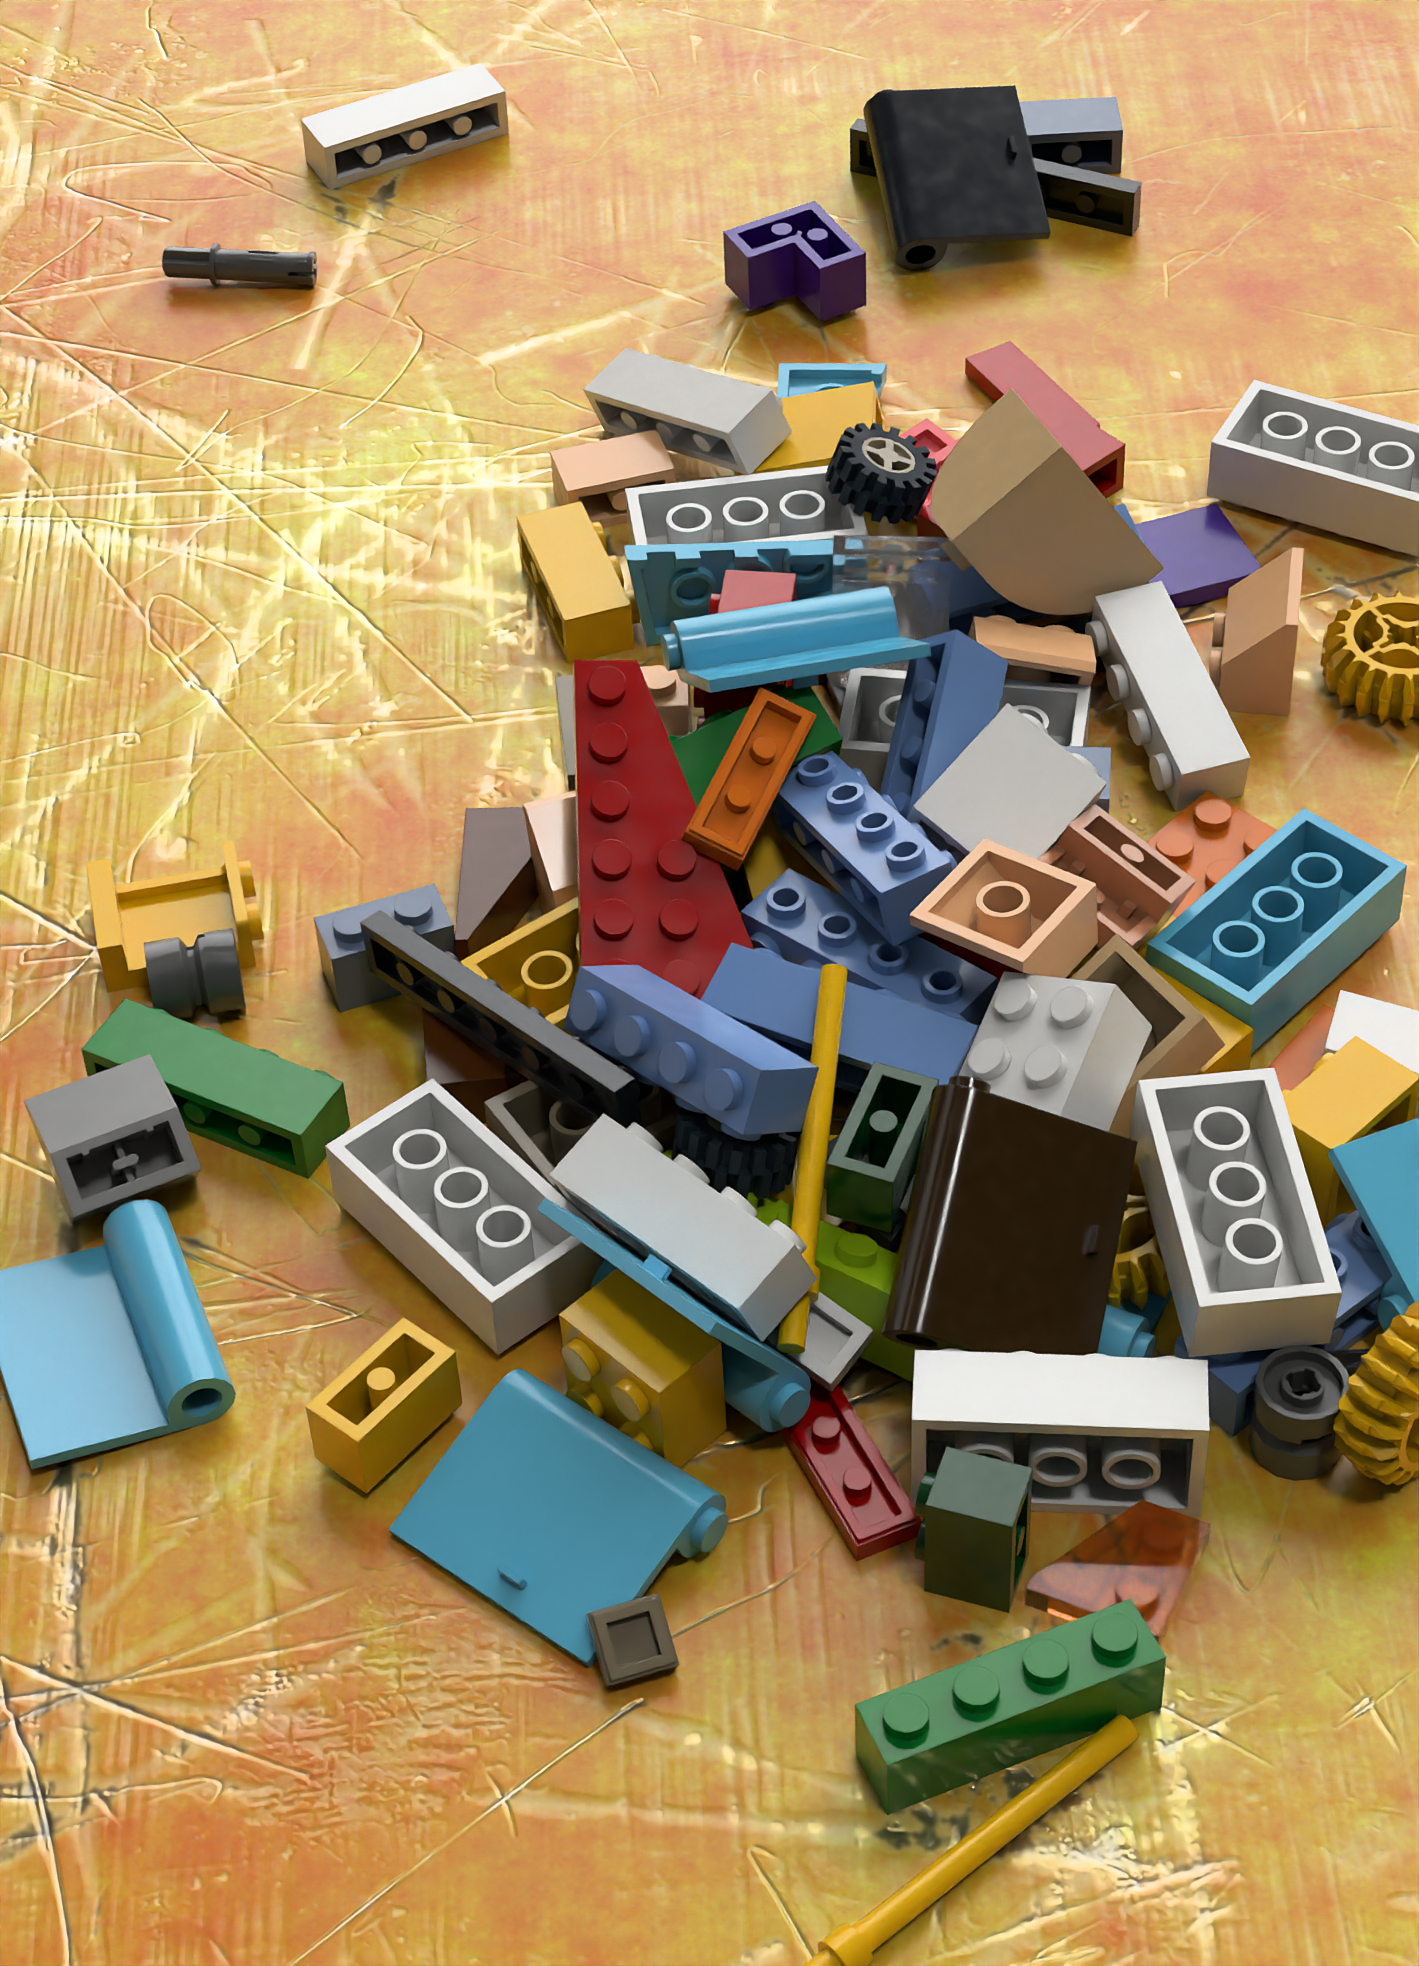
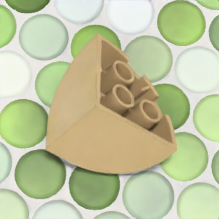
M1012 388L987 409L964 433L953 447L937 475L932 489L931 510L936 522L948 537L940 546L962 572L973 566L996 592L1020 607L1052 615H1075L1093 612L1095 596L1145 585L1164 569L1162 564Z

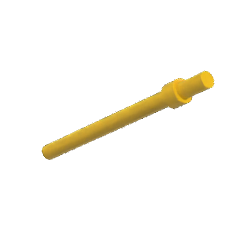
M839 964L823 965L820 972L810 1063L816 1065L819 1069L802 1126L791 1230L807 1246V1249L801 1255L817 1277V1280L779 1323L777 1349L788 1354H801L805 1352L810 1303L816 1302L819 1294L821 1270L815 1266L848 975L847 968Z
M1117 1715L856 1924L851 1926L843 1923L818 1943L819 1953L803 1966L870 1965L873 1962L872 1952L1135 1742L1138 1739V1732L1134 1724L1126 1716Z

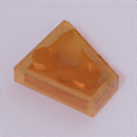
M1141 1500L1032 1576L1025 1586L1024 1604L1062 1619L1073 1621L1131 1598L1159 1646H1161L1209 1542L1211 1524Z

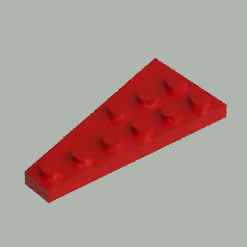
M574 660L572 672L580 966L639 965L701 1000L731 942L753 950L754 947L720 863L696 851L691 844L681 840L697 806L638 661Z

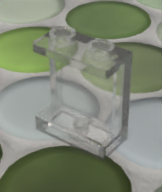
M834 535L832 595L886 586L890 590L894 601L899 636L920 640L949 632L951 558L940 546L948 538ZM910 660L862 668L907 671ZM850 670L829 673V686L847 687Z

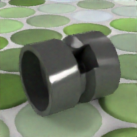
M232 928L200 934L197 936L194 946L187 947L179 937L144 942L146 967L154 1008H160L178 1019L193 1018L197 1005H204L210 1013L246 1009Z
M1306 1345L1287 1346L1270 1353L1260 1364L1255 1381L1254 1409L1251 1416L1249 1443L1252 1455L1262 1468L1273 1475L1293 1481L1312 1480L1328 1473L1339 1461L1341 1450L1334 1445L1335 1431L1333 1430L1335 1417L1340 1412L1338 1400L1347 1392L1349 1387L1348 1371L1336 1357L1322 1349Z

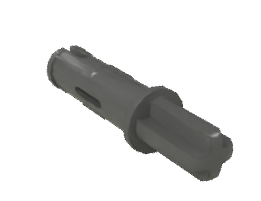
M213 243L211 248L168 246L163 251L162 269L167 277L210 279L212 285H218L220 280L315 286L317 281V265L313 264L317 262L316 252L221 249L219 243Z

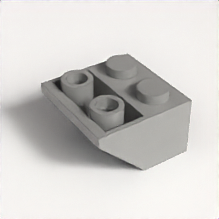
M150 1054L24 1100L71 1225L116 1209L125 1202L139 1200L195 1179L201 1171V1166L179 1109Z

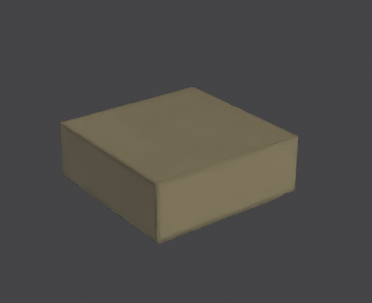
M659 1593L596 1610L585 1615L605 1688L679 1666Z

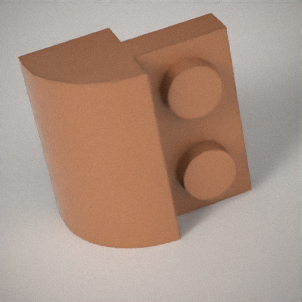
M1095 803L1066 827L1057 843L1037 859L1096 883L1098 943L1093 949L1097 952L1117 933L1139 954L1169 920L1196 882L1194 878Z

